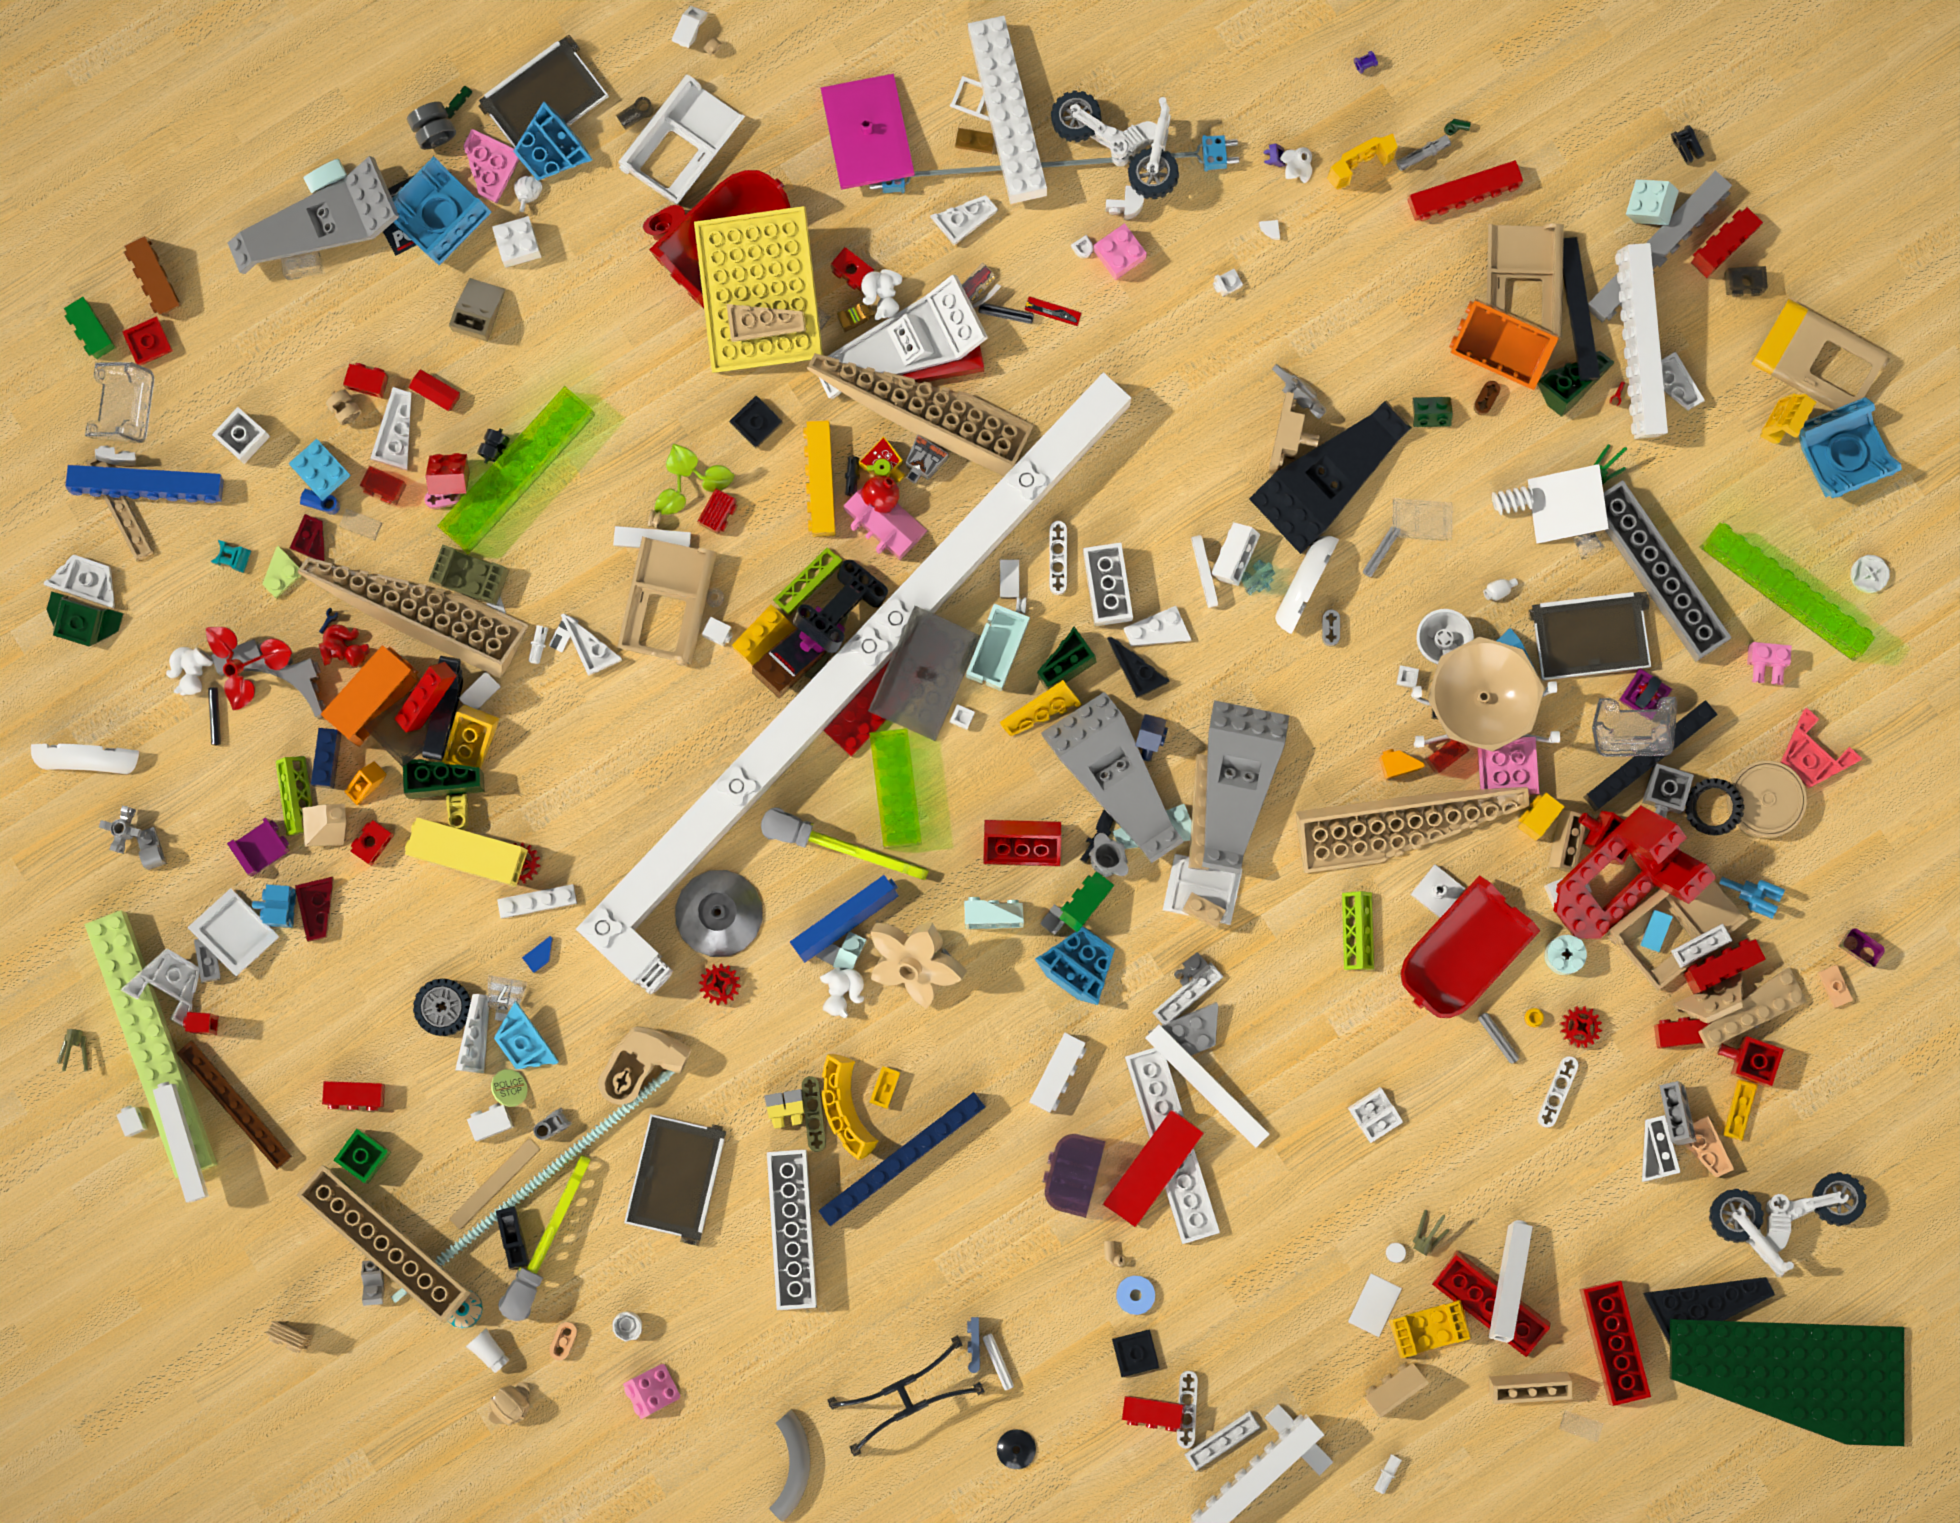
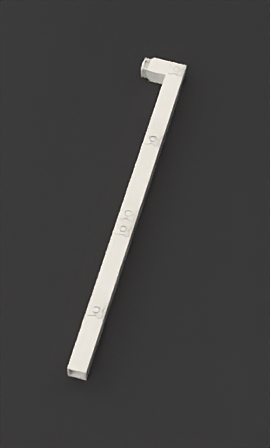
M1103 372L576 928L584 938L635 985L638 983L651 995L669 979L673 972L661 960L662 956L634 930L1130 407L1131 397Z

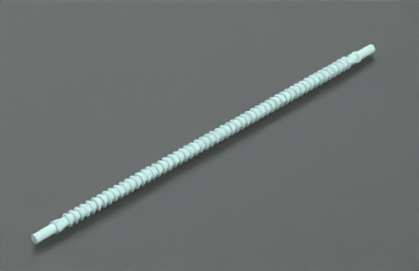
M669 1070L662 1071L656 1079H652L653 1082H648V1086L644 1085V1089H640L637 1098L631 1103L623 1104L621 1108L618 1107L617 1111H613V1115L609 1114L608 1119L604 1118L605 1121H601L599 1126L596 1125V1129H591V1133L587 1132L586 1137L582 1136L583 1139L578 1140V1144L574 1143V1147H569V1151L565 1150L564 1155L560 1154L561 1157L556 1158V1162L552 1161L551 1166L547 1165V1169H543L542 1173L539 1172L538 1176H534V1180L530 1179L529 1184L525 1183V1187H521L520 1191L517 1190V1194H512V1198H507V1202L503 1201V1205H499V1209L495 1208L494 1213L490 1212L489 1217L485 1216V1220L482 1219L480 1224L477 1223V1227H472V1231L468 1230L467 1235L463 1234L464 1237L459 1238V1242L455 1241L454 1246L450 1245V1249L446 1248L445 1253L441 1252V1256H437L435 1261L439 1265L444 1266L446 1261H450L449 1258H454V1254L458 1255V1251H463V1247H467L468 1243L471 1244L472 1239L476 1240V1236H481V1232L485 1233V1229H489V1225L493 1226L494 1221L498 1222L497 1210L516 1207V1203L520 1204V1200H525L524 1197L529 1196V1192L533 1193L534 1188L538 1189L537 1186L542 1185L543 1181L546 1182L547 1178H551V1174L555 1175L556 1170L560 1171V1167H564L565 1163H569L568 1160H573V1156L577 1157L578 1152L582 1153V1149H586V1145L590 1146L591 1141L595 1142L596 1137L599 1138L600 1134L604 1135V1131H608V1127L612 1128L613 1123L617 1124L618 1119L621 1120L622 1116H626L625 1113H630V1109L634 1110L635 1105L639 1106V1102H643V1098L647 1099L648 1094L652 1095V1091H656L657 1087L660 1088V1085L668 1081L669 1077L675 1072ZM401 1288L391 1296V1299L396 1303L407 1292Z

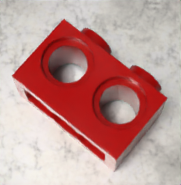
M187 1012V1016H184L183 1027L186 1032L193 1034L217 1035L219 1016L211 1013Z

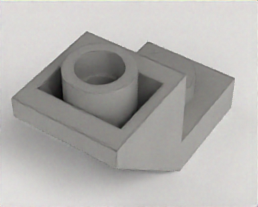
M371 1260L362 1261L363 1306L383 1304V1271Z

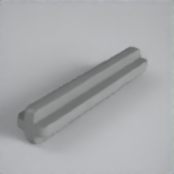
M1392 526L1364 568V575L1372 577L1400 533L1397 528Z
M1482 1014L1478 1018L1507 1060L1511 1064L1518 1061L1519 1056L1489 1014Z

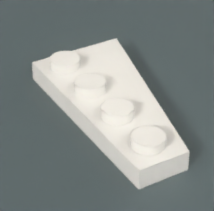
M395 387L392 388L370 460L406 471L411 408L410 392Z

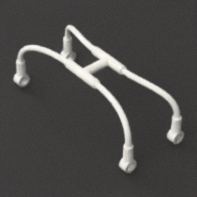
M1556 681L1548 682V687L1543 692L1542 697L1551 693H1557ZM1413 686L1412 698L1420 703L1431 706L1428 700L1421 698V686ZM1551 731L1549 738L1531 734L1522 736L1536 737V741L1546 743L1560 742L1559 731ZM1446 734L1424 740V736H1415L1414 746L1416 748L1424 747V745L1449 739Z

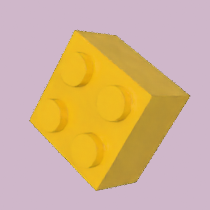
M1548 793L1542 796L1539 794L1529 805L1532 807L1531 810L1527 809L1518 819L1520 824L1517 827L1536 841L1542 837L1565 806Z

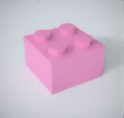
M1125 223L1094 244L1093 250L1115 280L1143 262L1147 255Z

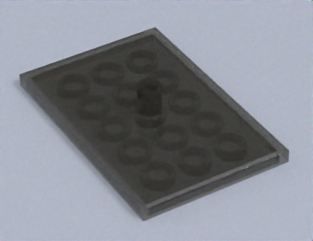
M914 606L868 711L935 741L981 636L927 610Z

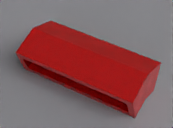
M421 369L413 377L408 387L447 411H452L460 399V392Z

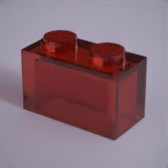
M369 465L359 486L364 490V494L370 497L376 495L380 497L381 502L387 505L391 503L397 505L407 485L404 481Z
M1450 739L1424 759L1433 772L1438 774L1470 750L1465 743Z

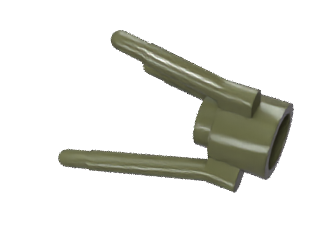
M67 1029V1034H65L57 1063L60 1064L65 1053L62 1071H66L71 1047L79 1046V1043H81L84 1071L88 1070L85 1045L86 1036H82L83 1031Z
M1424 1210L1416 1237L1413 1240L1415 1243L1413 1248L1427 1256L1445 1237L1449 1229H1446L1434 1242L1431 1241L1445 1219V1215H1442L1427 1238L1422 1236L1420 1239L1428 1212Z

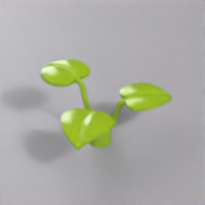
M673 444L666 461V468L670 473L677 474V491L671 488L664 490L656 500L655 512H661V515L678 513L684 508L686 498L683 494H680L681 476L687 477L693 471L701 480H704L702 483L703 489L714 492L715 488L723 490L729 486L735 475L725 466L714 465L705 471V476H703L695 468L698 463L696 454L686 447Z

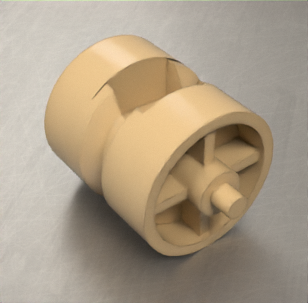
M345 389L336 393L335 391L332 392V396L326 401L328 408L332 413H336L335 417L340 425H347L351 422L354 424L356 422L355 419L361 414L357 404L351 402L352 397Z

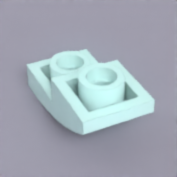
M335 159L315 169L303 178L310 192L314 194L329 184L332 185L347 176V173L340 160Z

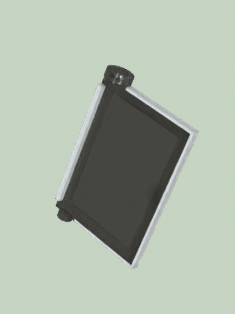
M569 34L559 42L557 41L479 100L481 103L478 105L484 115L487 113L490 115L514 148L543 101L551 106L566 124L570 126L609 97L576 54L580 48Z
M1630 592L1532 605V609L1528 610L1529 620L1534 621L1542 681L1651 668L1643 611L1649 610L1647 592Z
M650 1114L624 1223L681 1236L680 1242L699 1246L726 1136V1131H723V1127L712 1124V1127L708 1128Z

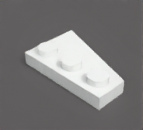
M1676 352L1661 360L1664 391L1687 411L1705 401Z
M1176 606L1123 628L1131 647L1191 641Z

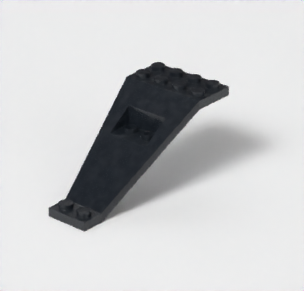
M1386 400L1371 415L1274 473L1249 500L1288 542L1302 554L1329 528L1398 441L1412 427ZM1320 467L1324 468V474L1320 473ZM1333 481L1337 482V488L1333 487Z

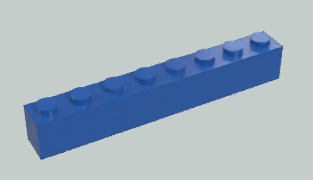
M68 465L65 487L69 493L76 496L90 494L94 497L109 495L113 498L128 496L131 499L147 497L150 500L166 498L169 501L184 499L187 502L201 500L206 503H216V501L222 502L224 480L221 474Z

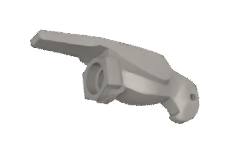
M1278 364L1272 368L1286 384L1282 390L1284 393H1294L1293 399L1302 408L1310 409L1316 418L1320 419L1325 414L1326 408L1319 402L1314 389L1296 375L1288 373Z

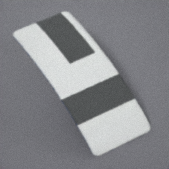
M563 619L549 644L550 647L560 652H563L570 638Z

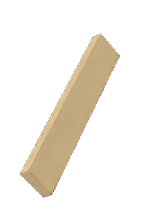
M95 458L86 462L87 466L110 467L108 463ZM102 495L135 560L138 562L153 554L154 552L126 497L113 498L109 495Z

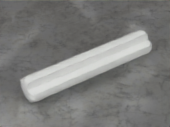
M985 1335L983 1341L1004 1390L1013 1388L1014 1384L993 1335Z

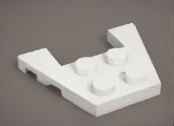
M165 949L130 980L121 991L138 999L147 983L152 984L180 1001L170 1020L183 1027L184 1016H187V1012L192 1010V999L196 992L199 967L171 950Z

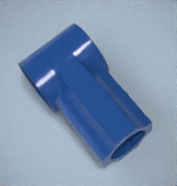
M304 489L301 494L300 505L326 512L329 515L336 514L340 509L339 502L332 495L327 496L322 501L312 490ZM328 501H334L332 508H326Z

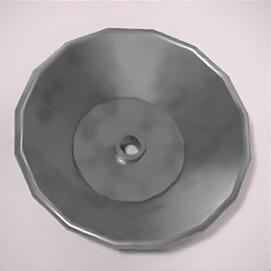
M728 870L707 871L694 877L681 890L675 906L676 926L682 939L694 951L709 957H729L744 950L756 938L762 923V902L755 887L743 876ZM716 909L721 910V914L719 916H716L714 914V911Z

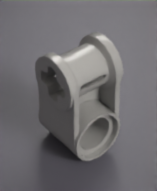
M561 1107L535 1125L534 1135L540 1140H548L555 1134L568 1128L572 1123L566 1119ZM541 1126L548 1128V1133L544 1137L538 1134V1129Z

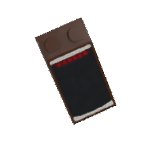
M798 628L782 639L752 666V674L779 699L828 653L826 650L819 653L813 648L808 652L804 651L800 647V643L803 640L799 637L801 630Z

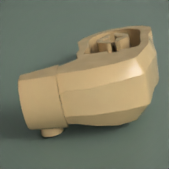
M634 1027L612 1052L605 1069L598 1079V1088L602 1096L613 1104L623 1105L631 1103L637 1098L643 1080L649 1075L654 1065H660L663 1069L681 1074L692 1048L663 1032L648 1027Z

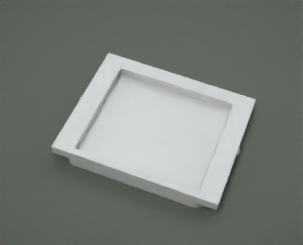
M1175 854L1163 910L1190 916L1182 912V909L1191 892L1225 909L1226 911L1220 923L1231 925L1242 869L1240 874L1211 868L1209 870L1188 868L1189 857Z
M231 888L187 927L235 976H238L279 938L268 925L262 923L263 920Z

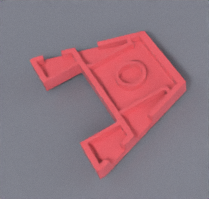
M1806 707L1802 711L1780 763L1795 771L1803 784L1810 788L1861 761L1862 758L1850 747L1836 761L1806 734L1819 720Z

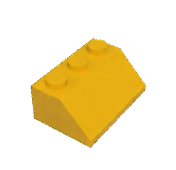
M770 604L732 644V648L753 666L764 654L796 628L782 613Z

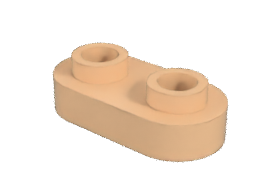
M564 1322L558 1327L550 1346V1355L553 1359L564 1360L569 1356L578 1333L577 1327L573 1323ZM566 1328H569L571 1330V1334L569 1336L565 1335L564 1333ZM559 1346L563 1347L564 1352L562 1354H559L557 1352V1348Z

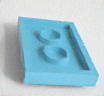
M318 439L314 440L288 463L322 501L351 476Z

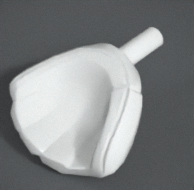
M524 176L514 183L515 194L521 202L520 212H524L526 203L534 201L541 193L542 183L537 181L535 177Z

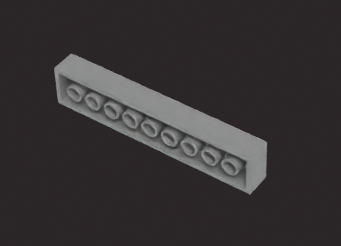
M1622 480L1605 491L1603 494L1609 528L1605 530L1694 661L1697 662L1730 640L1732 637L1625 482Z

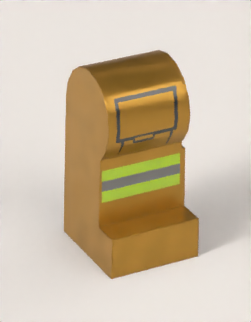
M860 303L848 310L837 312V318L844 332L856 328L875 317L871 305H865L864 303Z

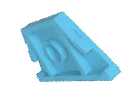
M515 1001L495 1034V1041L515 1069L559 1063L555 1054L518 1002Z

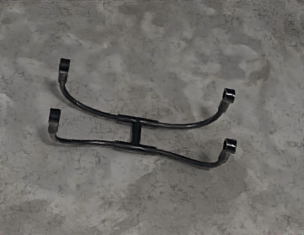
M958 1335L951 1338L953 1344L929 1366L916 1374H911L881 1389L882 1391L840 1402H837L835 1396L827 1399L829 1407L834 1410L840 1406L867 1402L898 1391L906 1409L894 1414L893 1417L880 1424L858 1444L855 1443L849 1446L854 1457L861 1454L860 1448L894 1421L898 1422L941 1399L976 1392L978 1395L985 1393L981 1382L973 1385L974 1388L944 1393L928 1400L924 1399L914 1405L911 1402L905 1386L917 1381L916 1379L936 1367L954 1349L963 1346Z

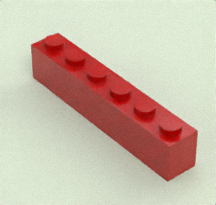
M1514 160L1410 194L1407 201L1414 220L1420 219L1425 221L1430 219L1431 215L1437 213L1438 215H1443L1453 208H1456V210L1462 209L1471 202L1474 204L1480 203L1489 196L1491 198L1498 197L1504 191H1516L1522 185L1523 178L1518 164Z

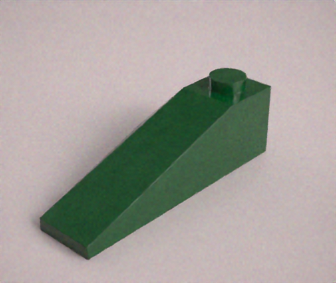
M1597 351L1596 355L1601 378L1614 364V361L1601 351ZM1577 362L1572 364L1567 363L1564 367L1557 370H1550L1537 384L1547 406L1563 417L1598 380L1580 381Z

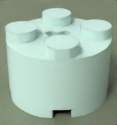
M1562 935L1555 938L1548 944L1544 953L1547 966L1558 975H1569L1583 967L1587 957L1586 948L1582 940L1572 935ZM1565 951L1567 954H1569V957L1566 960L1565 956H1562V953Z

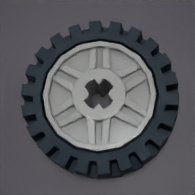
M445 978L434 979L427 982L416 993V998L413 1002L414 1017L420 1027L428 1033L436 1036H449L462 1030L466 1025L471 998L465 988L459 983ZM445 1002L446 1010L439 1012V1004L443 1005Z

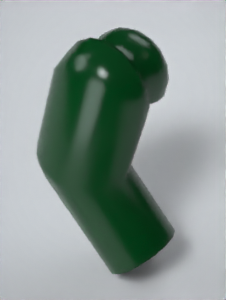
M1453 119L1445 125L1444 132L1446 135L1451 136L1459 129L1469 131L1471 122Z

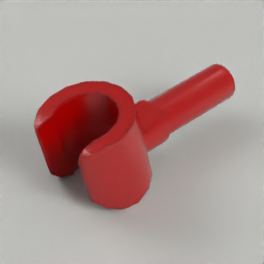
M1621 381L1617 392L1609 399L1610 404L1613 398L1618 399L1617 406L1621 404L1620 396L1625 382Z

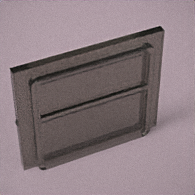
M413 690L364 726L372 737L402 767L423 752L432 716L431 713L421 729L407 733L395 721L394 718Z

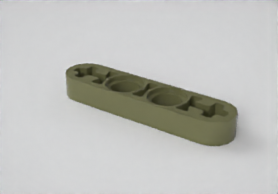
M808 1076L802 1081L808 1146L812 1151L820 1152L826 1146L820 1086L815 1077ZM808 1080L816 1083V1086L813 1087V1093L817 1092L818 1096L806 1098L805 1094H810L809 1088L805 1087ZM810 1099L818 1101V1107L815 1110H810L807 1107V1102ZM811 1119H819L820 1127L818 1129L810 1128L809 1122ZM822 1131V1135H818V1140L823 1143L819 1145V1149H816L811 1144L815 1141V1136H810V1132L817 1133Z

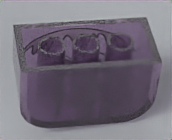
M1069 1134L1059 1140L1054 1152L1049 1154L1047 1164H1051L1050 1169L1045 1171L1042 1183H1046L1044 1196L1051 1208L1059 1212L1086 1218L1106 1141L1079 1134Z

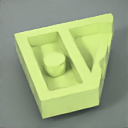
M279 546L275 549L262 584L276 599L302 576L298 573L299 567Z

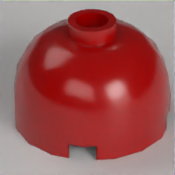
M876 475L864 484L861 490V497L866 505L869 506L871 504L874 506L875 511L890 513L899 501L900 491L893 479L887 476Z

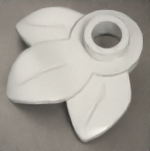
M1301 147L1297 150L1285 151L1280 157V160L1287 164L1285 178L1294 179L1300 177L1301 181L1306 183L1312 175L1310 164L1312 154L1310 150ZM1303 153L1306 157L1305 160H1303L1301 157Z

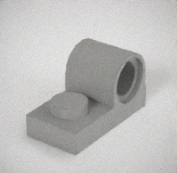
M155 827L143 830L147 832L146 838L136 837L141 850L139 851V857L143 867L150 870L165 865L166 860Z

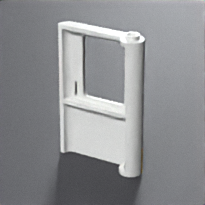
M686 74L619 160V169L625 174H632L663 197L678 205L745 116L737 113L701 88V85L694 78ZM673 131L695 146L698 151L669 188H665L643 173L641 167L668 132Z

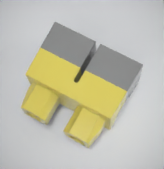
M801 1089L764 1095L769 1119H772L775 1129L785 1127L783 1118L785 1116H791L792 1126L803 1124L802 1113H804Z

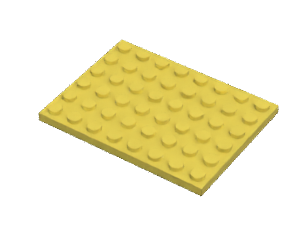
M802 206L694 222L712 373L808 361L812 359L815 353L823 355L806 207ZM727 304L802 311L805 316L806 331L731 342Z

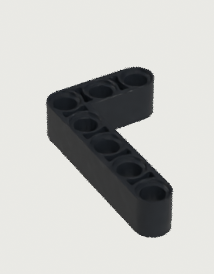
M440 656L438 664L445 662L457 676L433 710L422 752L423 758L440 761L443 760L463 687L461 660L447 656Z

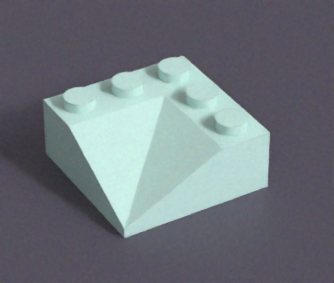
M968 897V901H964L965 929L1023 928V903H1019V900H1007V903L999 904V900H989L987 902L980 900V897Z

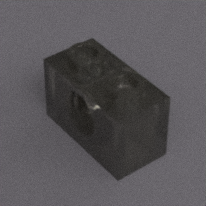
M1766 266L1728 268L1724 273L1726 295H1732V297H1741L1744 294L1760 296L1768 289ZM1742 279H1747L1750 282V286L1744 285Z

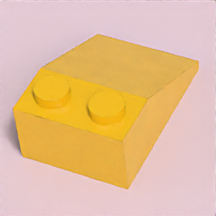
M464 704L456 713L442 762L452 765L479 767L481 769L493 740L499 718Z

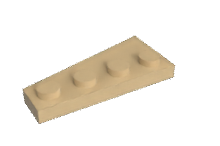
M727 304L731 342L806 331L805 316L802 311Z

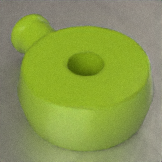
M879 459L874 465H867V471H874L878 476H887L891 471V464L885 459Z

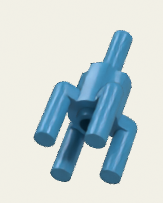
M1722 877L1719 884L1741 892L1739 898L1749 902L1748 908L1771 919H1773L1778 906L1764 901L1765 896L1780 902L1785 892V889L1764 880H1760L1758 884L1746 880L1745 884L1741 885Z

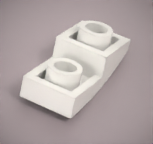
M100 446L98 449H95V459L120 466L136 465L135 452L121 451L119 454H115L114 447Z

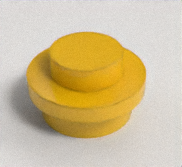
M1531 1008L1525 1013L1524 1020L1528 1026L1535 1028L1543 1023L1544 1015L1541 1010Z

